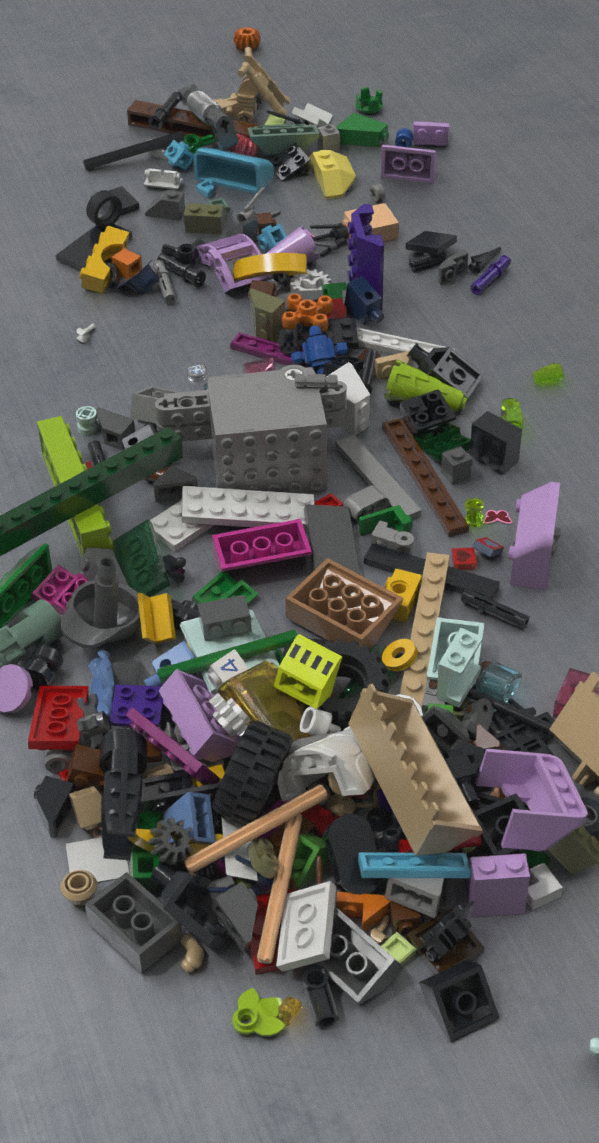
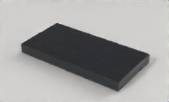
M115 224L111 226L129 232V239L133 237L132 231ZM94 226L56 254V260L81 271L82 268L86 267L88 256H92L93 247L99 243L100 234L105 232L106 228Z

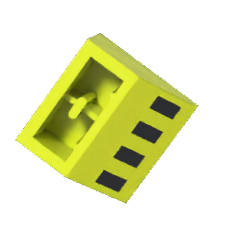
M298 634L278 668L274 687L318 709L332 694L342 656Z

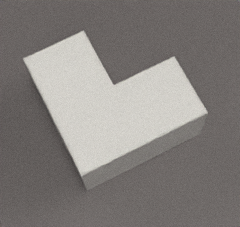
M545 863L530 869V881L533 885L528 887L526 902L532 910L561 897L563 887Z

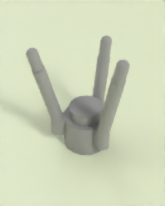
M264 187L257 192L248 205L237 215L239 223L256 216L253 204L265 190ZM281 210L273 211L271 215L275 216L281 213Z

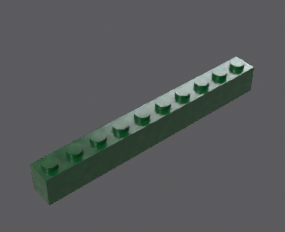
M167 427L0 515V556L182 459V438L171 428Z

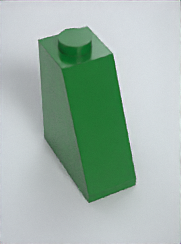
M354 112L336 126L340 132V144L380 147L389 138L388 124Z

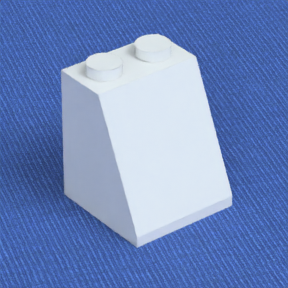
M348 362L329 375H337L338 381H342L347 385V421L340 427L356 436L369 427L370 393L352 364Z

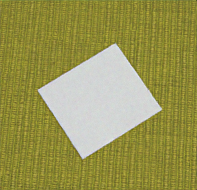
M102 837L66 844L70 872L76 870L88 871L95 876L97 882L117 879L126 872L129 873L127 860L103 859Z

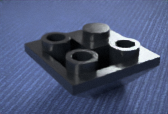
M439 389L400 402L401 418L411 433H418L456 420L454 413Z

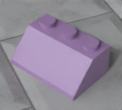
M382 145L381 178L434 183L438 159L436 151Z

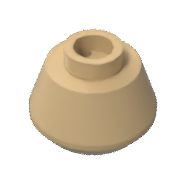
M72 871L62 879L60 885L61 893L72 904L85 905L93 898L97 890V880L88 871Z

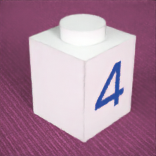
M234 649L210 665L208 678L214 687L217 688L219 686L223 692L244 678L249 668Z

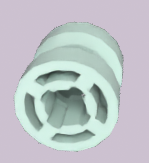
M91 406L79 408L76 411L78 432L82 435L95 434L98 431L96 409Z

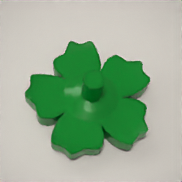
M521 849L520 854H526L529 870L542 863L548 866L550 862L548 855L544 854L545 850L538 852Z

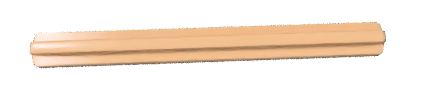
M323 785L312 788L186 858L184 861L185 867L190 873L198 871L325 800L328 795Z
M301 814L286 821L278 857L280 869L274 876L257 959L260 963L271 964L273 961L302 824Z

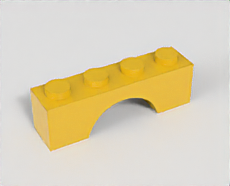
M107 226L105 232H101L99 243L94 245L92 256H88L86 267L80 271L79 278L82 279V288L103 294L110 277V267L104 262L111 259L112 256L122 249H127L129 232Z

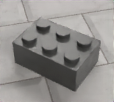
M128 872L85 904L88 923L141 973L176 946L183 938L182 924L165 911L163 904Z

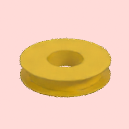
M399 639L386 647L382 654V661L387 669L401 671L414 663L418 650L411 640ZM405 652L400 658H395L398 653Z

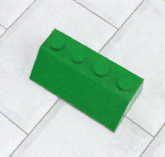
M44 543L29 551L0 580V629L7 626L32 600L30 598L32 592L53 571L48 544Z

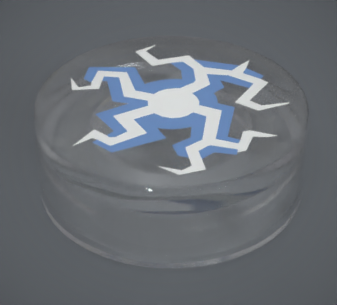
M192 364L187 368V378L189 380L200 382L206 379L207 368L203 364Z

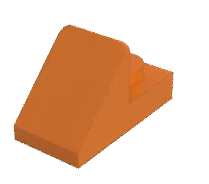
M337 892L336 907L348 918L362 917V930L367 933L379 924L385 915H389L391 900L386 899L385 895H360L349 892Z

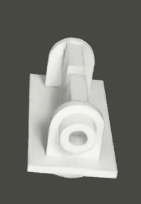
M149 168L145 170L144 174L147 177L144 186L152 188L179 189L183 180L181 174L177 171L164 170V176H162L161 170Z

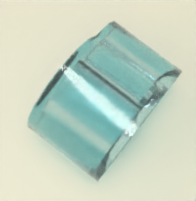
M498 662L490 663L482 672L476 690L508 704V700L516 693L521 684L522 674Z

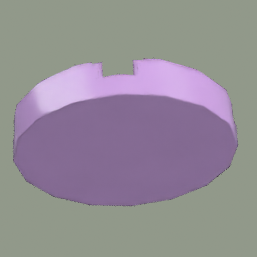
M10 664L0 668L1 712L16 713L24 708L30 700L32 694L30 693V686L33 687L29 672L23 667Z

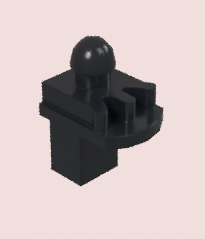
M281 329L279 345L281 353L291 355L294 352H298L297 329Z
M170 554L162 557V561L149 568L150 579L159 583L169 577L178 583L183 582L185 579V569H183L186 565L185 558H175Z

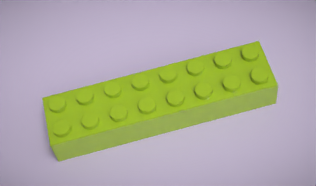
M62 416L37 421L41 453L54 487L87 470L85 463L81 464L82 456L80 450H76L77 445L74 436L70 437L71 429L69 423L65 424ZM98 504L68 520L81 557L84 556L87 548L114 549L112 539L108 537V534L112 533L108 520H104L106 517L103 506H98Z

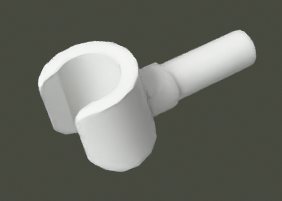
M91 324L84 330L78 328L77 333L79 336L76 339L86 343L90 337L89 332L96 327L95 324Z

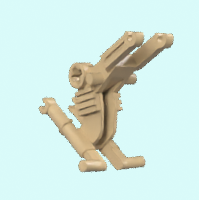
M246 47L244 57L246 62L242 63V67L237 73L239 77L244 76L238 93H232L230 98L214 99L213 101L221 106L223 112L230 118H237V121L252 123L257 108L256 97L259 92L274 112L286 115L287 111L283 107L285 102L289 105L290 98L281 92L276 82L271 79L261 64L252 56V49Z

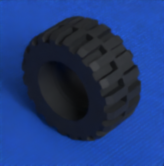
M337 639V642L331 643V640L323 642V647L342 656L336 677L353 679L363 689L368 688L369 684H373L376 691L388 693L386 666L381 662V658L377 653H371V648L366 645L361 647L359 642L352 640L351 643L344 642V639ZM361 692L353 697L344 699L329 697L317 710L331 713V723L339 726L341 731L349 727V721L361 697ZM294 698L295 705L298 706V713L302 717L305 710L311 706Z
M251 721L244 731L219 784L212 806L216 813L244 826L260 817L277 782L279 772L283 768V762L290 751L293 740L289 734L260 721Z

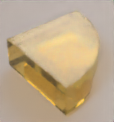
M289 996L279 1006V1019L285 1026H290L302 1007L301 1001Z

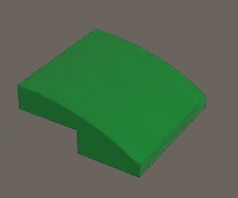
M221 571L195 593L191 601L197 605L245 595L248 605L259 593L242 579L237 582L225 571Z

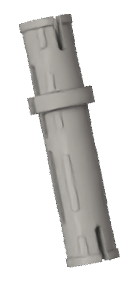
M158 260L154 262L153 268L158 277L164 301H166V304L171 305L176 302L177 298L170 282V274L165 268V263Z

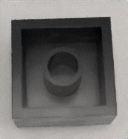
M487 411L472 423L471 457L504 475L519 462L522 429Z

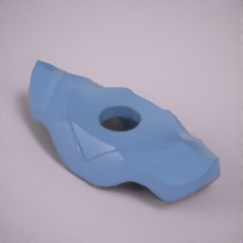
M100 650L97 653L99 656L88 665L93 676L89 690L90 694H97L98 712L104 711L107 716H111L114 698L113 671L109 660L110 653Z

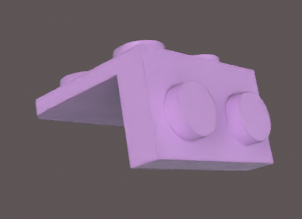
M414 121L413 144L448 145L449 123Z

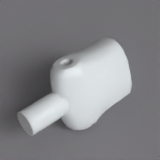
M308 707L305 710L300 722L301 732L311 736L340 732L341 728L331 723V713L317 710L313 707Z

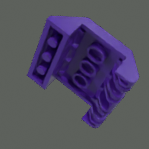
M363 204L351 214V222H348V233L351 234V238L348 239V250H351V254L347 255L348 266H350V270L347 271L348 282L364 276L382 299L380 310H383L384 243L381 234L372 235L371 232L372 226L370 222L374 214L372 205Z

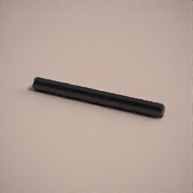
M182 131L85 159L83 164L86 170L169 146L173 140L179 143L184 141V135Z

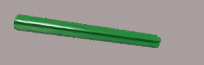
M290 630L157 669L158 678L161 682H166L176 669L188 674L208 670L210 665L234 649L242 659L291 646L298 634L295 630Z

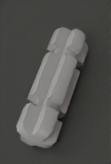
M296 374L295 386L304 387V385H307V387L325 388L326 385L328 388H336L338 377L337 375L325 377V374H308V376Z

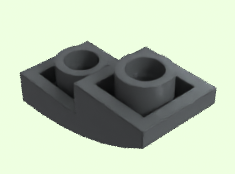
M465 250L450 256L439 266L438 283L440 285L456 279V273L468 268V253Z

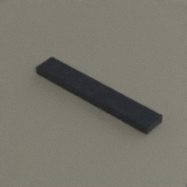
M373 543L364 556V564L393 573L395 569H400L423 576L426 559ZM448 566L445 583L446 589L463 594L464 590L469 588L478 594L491 596L492 600L494 599L500 586L499 581Z

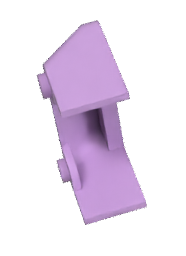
M549 482L523 494L521 499H517L515 512L519 513L515 546H510L508 559L513 560L510 581L512 586L547 590L560 482Z
M486 749L475 782L476 785L501 788L506 797L517 793L521 802H526L530 809H512L501 843L502 848L544 851L584 824L588 813L561 759L550 754Z

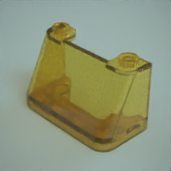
M264 661L231 677L219 688L217 693L226 702L232 698L251 721H260L289 734L293 740L292 742L300 738L311 737V735L300 730V722L306 710L305 707L296 698L274 687L278 667L274 663Z

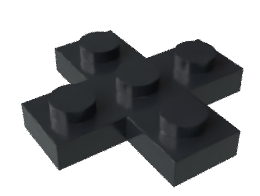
M493 712L492 721L501 731L493 736L506 750L554 755L544 743L554 738L551 732L549 734L502 712ZM548 712L536 716L550 724H553L555 721Z

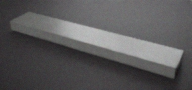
M355 435L336 441V448L369 486H375L390 500L389 508L400 505L411 519L421 516V509Z

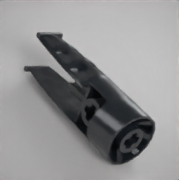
M130 729L110 731L103 736L100 742L99 766L105 774L104 793L101 795L103 859L130 861L134 845L128 837H135L142 794V774L147 768L148 745L147 740L142 734Z

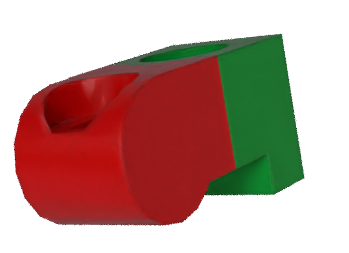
M346 282L321 285L322 295L329 296L333 300L332 312L325 315L328 319H342L346 315V306L343 304L342 290H347Z

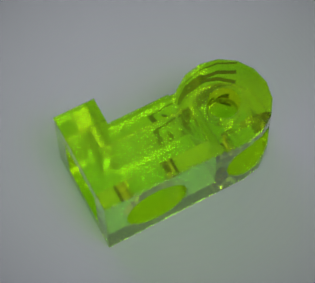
M515 398L503 399L500 417L523 429V416L519 401Z

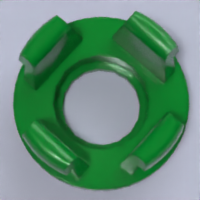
M369 87L360 89V95H356V109L367 114L380 111L383 108V93L377 89L374 97L370 96Z

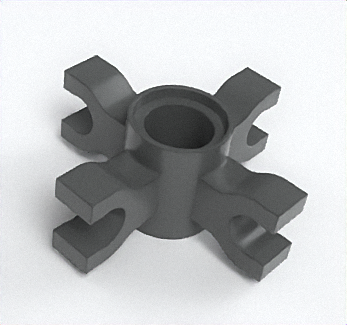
M94 693L90 694L91 704L89 706L85 705L84 698L76 699L78 706L83 710L85 716L79 718L76 723L85 740L91 739V748L98 749L104 734L110 732L112 727L104 711L98 712V697Z

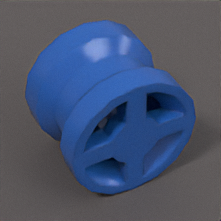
M407 128L400 129L396 134L395 145L411 148L413 132Z

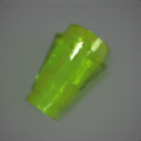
M553 362L532 372L535 384L559 382L560 379L564 378L561 364Z

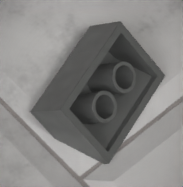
M337 907L334 909L330 957L315 964L323 967L334 982L358 1004H361L387 989L404 967Z

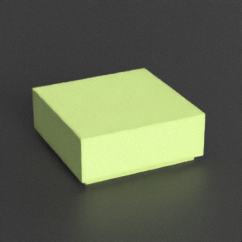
M398 932L380 945L402 966L416 955V948Z

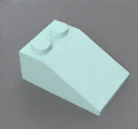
M437 617L427 679L438 681V663L460 628L482 636V642L470 661L480 665L485 623Z

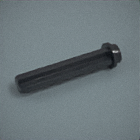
M372 348L368 349L365 355L360 377L370 394L372 393L371 383L375 369V359L378 355L377 351Z

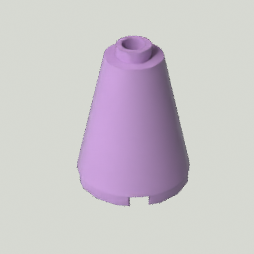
M303 225L266 253L306 254L307 263L315 262L319 259L318 253H314L316 245L307 229L303 230Z

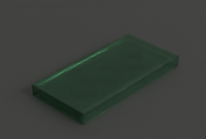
M149 519L112 541L115 557L126 582L138 594L143 593L148 597H152L170 586L154 527Z

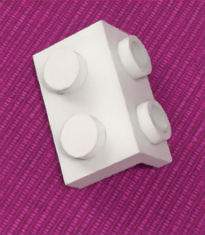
M307 103L304 111L296 107L292 111V114L297 116L300 122H308L309 126L316 125L317 129L318 127L331 124L334 118L333 114Z

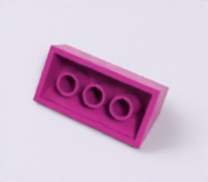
M301 519L212 535L213 555L218 570L222 572L312 555Z

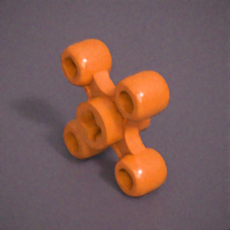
M296 293L288 296L287 307L290 311L282 315V326L284 329H295L298 323L303 326H319L321 332H325L328 329V317L324 314H329L333 310V300L331 297L321 296L317 303H315V301L309 299L302 300L301 295Z

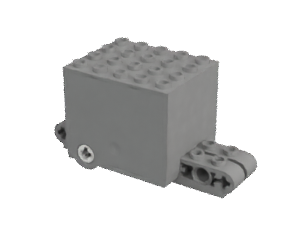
M288 365L276 371L213 376L208 378V390L164 394V397L157 399L155 402L157 432L169 427L182 438V442L211 439L217 488L284 493L327 490V428L342 426L347 421V385L342 381H338L336 388H328L326 385L325 388L307 387V385L296 387V374H304V376L315 374L312 367L305 368L300 365Z

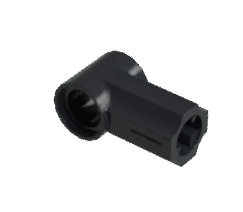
M318 965L308 967L303 974V993L308 1000L315 1026L322 1028L331 1026L339 1020V1015L328 983V973L323 967ZM318 981L321 984L318 986L311 985L310 982Z

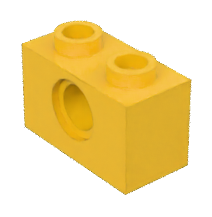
M395 569L392 577L387 578L385 588L403 597V602L392 619L407 623L419 597L422 575Z

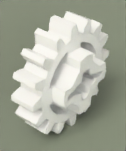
M307 269V274L293 275L294 278L290 279V291L322 290L321 285L330 284L332 280L329 279L328 274L324 275L323 271L317 273L316 269L313 271Z
M217 693L209 700L217 710L213 714L214 718L231 737L238 733L242 738L251 719L232 698L226 702Z

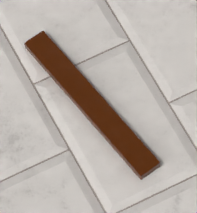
M398 418L382 422V429L447 536L452 537L469 532V525L403 419Z

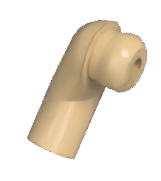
M189 933L181 939V944L187 950L186 958L181 962V966L186 972L192 973L195 968L200 967L204 958V950L194 936Z

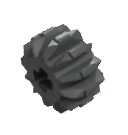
M170 817L166 822L164 820L157 822V828L150 830V834L154 838L148 840V844L155 846V849L151 851L152 855L160 854L159 862L162 863L167 860L169 865H174L177 860L179 862L185 861L186 854L189 855L193 852L189 844L194 843L195 838L188 836L192 828H183L184 820H179L176 823L175 819ZM171 837L174 839L172 845L169 843Z

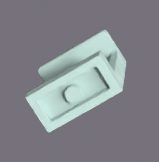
M463 628L459 629L438 663V699L456 707L461 706L481 672V666L470 661L482 642V636Z

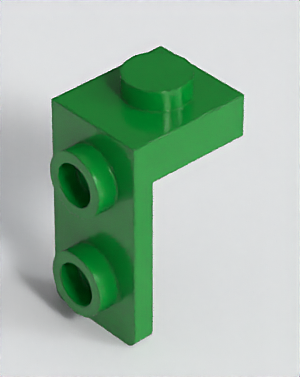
M400 505L359 518V533L361 536L373 533L379 521L388 523V527L393 526L398 532L405 531L411 533V528L413 527L411 517L406 515Z

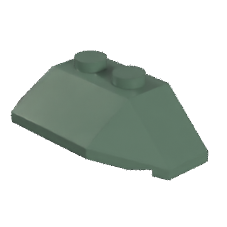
M306 124L260 125L247 129L251 141L264 153L272 156H277L295 142L304 151L320 135L316 125L308 126Z

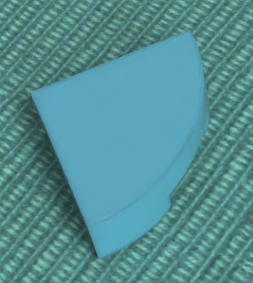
M207 179L197 184L196 191L209 198L214 193L213 181Z

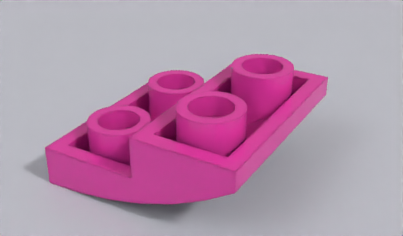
M58 564L32 592L30 598L35 601L43 599L52 605L57 613L64 615L66 604L72 598L74 591L83 583L89 581L81 573L75 576Z

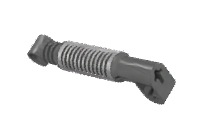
M195 84L178 90L181 94L180 96H182V104L184 106L187 105L189 110L205 124L212 126L220 150L238 144L233 121L223 112L221 106L204 92L199 91Z

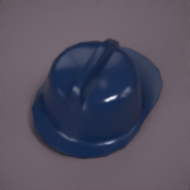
M152 260L138 274L116 289L125 284L139 293L150 290L158 282L157 275L149 265Z

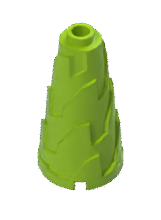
M396 360L397 366H393L386 386L389 394L385 393L384 399L402 402L439 389L452 412H458L459 409L464 410L467 398L464 397V393L461 390L442 383L421 370L407 365L406 362Z

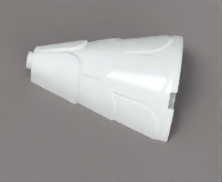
M349 726L343 731L328 735L324 739L301 747L284 760L283 768L279 772L278 787L282 801H291L307 792L305 789L307 786L329 772H333L342 796L364 794L370 789L376 777Z

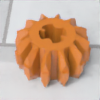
M241 27L235 30L233 41L236 49L244 51L246 47H250L253 51L259 48L261 36L258 29Z

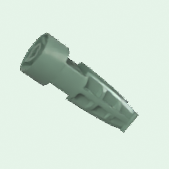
M43 599L36 601L19 612V623L11 628L4 626L0 629V668L5 665H13L19 661L18 658L26 653L25 650L33 645L36 647L40 645L49 646L64 636L61 631V618L47 601Z

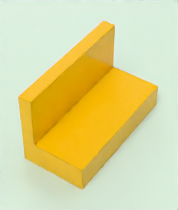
M143 593L137 594L142 638L154 645L176 640L171 595L164 593L148 597Z

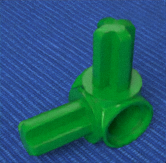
M188 134L184 137V143L190 147L189 151L194 154L199 148L214 144L215 139L213 135L200 138L197 135Z

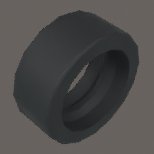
M101 190L90 198L86 208L87 217L101 228L112 226L121 216L122 202L110 191ZM110 201L111 204L107 213L98 218L102 205Z

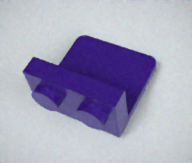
M116 685L110 716L111 725L132 727L130 724L133 721L126 714L133 707L158 727L161 721V714L166 713V706L163 704V698L158 691L162 686Z

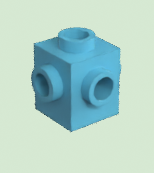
M175 140L172 141L164 153L169 159L167 161L175 168L179 166L185 171L193 161L194 154L189 151L190 147L183 141L178 143Z
M281 224L273 228L269 225L261 230L262 234L257 236L259 246L266 254L285 239L287 235Z

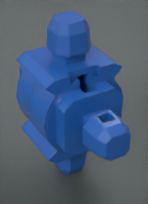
M312 326L309 330L310 338L306 339L307 343L302 344L304 352H294L291 354L293 364L299 365L303 364L302 362H306L307 368L312 367L317 374H323L325 362L336 359L335 355H339V357L346 355L348 348L346 343H337V345L333 346L331 337L327 339L326 335H322L319 326Z

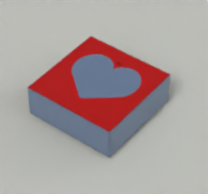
M487 537L476 539L472 546L489 557L502 554L504 549L503 546Z

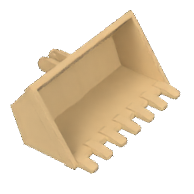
M369 684L368 688H364L360 694L361 697L349 721V726L415 855L447 853L473 836L477 837L484 833L413 700L376 691L374 685Z

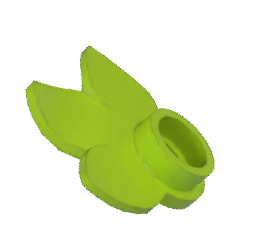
M254 988L246 990L238 999V1009L232 1017L233 1028L238 1033L244 1035L255 1032L267 1037L280 1033L285 1028V1024L277 1018L281 1012L282 999L275 997L259 999V995ZM244 1020H249V1021H251L250 1023H247V1024L241 1023V1022L244 1021Z

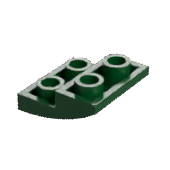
M449 422L439 425L432 430H424L420 435L414 437L421 450L438 462L442 461V453L460 446L465 451L470 449L471 439L461 435L460 427Z

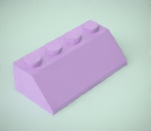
M176 669L158 691L163 698V704L172 714V720L178 725L182 738L188 743L190 753L197 759H205L210 762L232 756L241 737L238 733L231 737L214 718L213 714L217 710L209 700L216 694H210L204 680Z

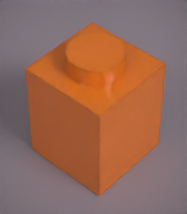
M124 248L112 256V262L117 265L119 276L127 280L142 270V260L138 254Z

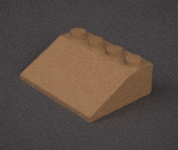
M327 558L285 598L286 618L326 640H333V643L337 642V639H344V642L351 643L352 640L359 642L361 647L366 645L372 649L402 604L403 597Z

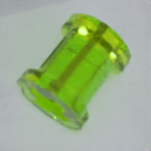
M480 498L467 499L464 502V508L467 511L465 517L467 524L473 527L481 526L484 521V515L482 514L484 509L483 500Z

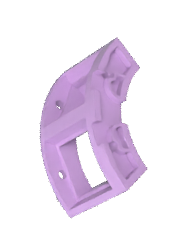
M237 234L196 247L202 265L207 264L210 267H215V274L220 281L224 293L250 286L252 280L266 281L271 277L270 274L260 275L234 282L226 261L243 256L250 257L261 254L255 243L245 234Z

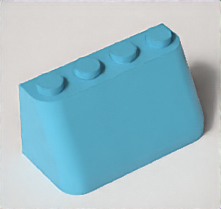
M199 148L193 156L195 181L203 182L211 179L213 185L257 194L274 177L273 165L266 159L214 148Z

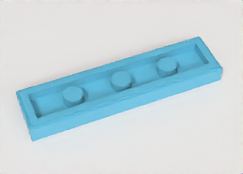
M359 853L358 857L362 878H470L471 874L466 853H439L416 856L415 853Z

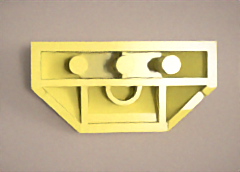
M331 150L313 152L309 157L311 160L309 163L325 199L344 197L346 191L356 179L355 172L348 158Z

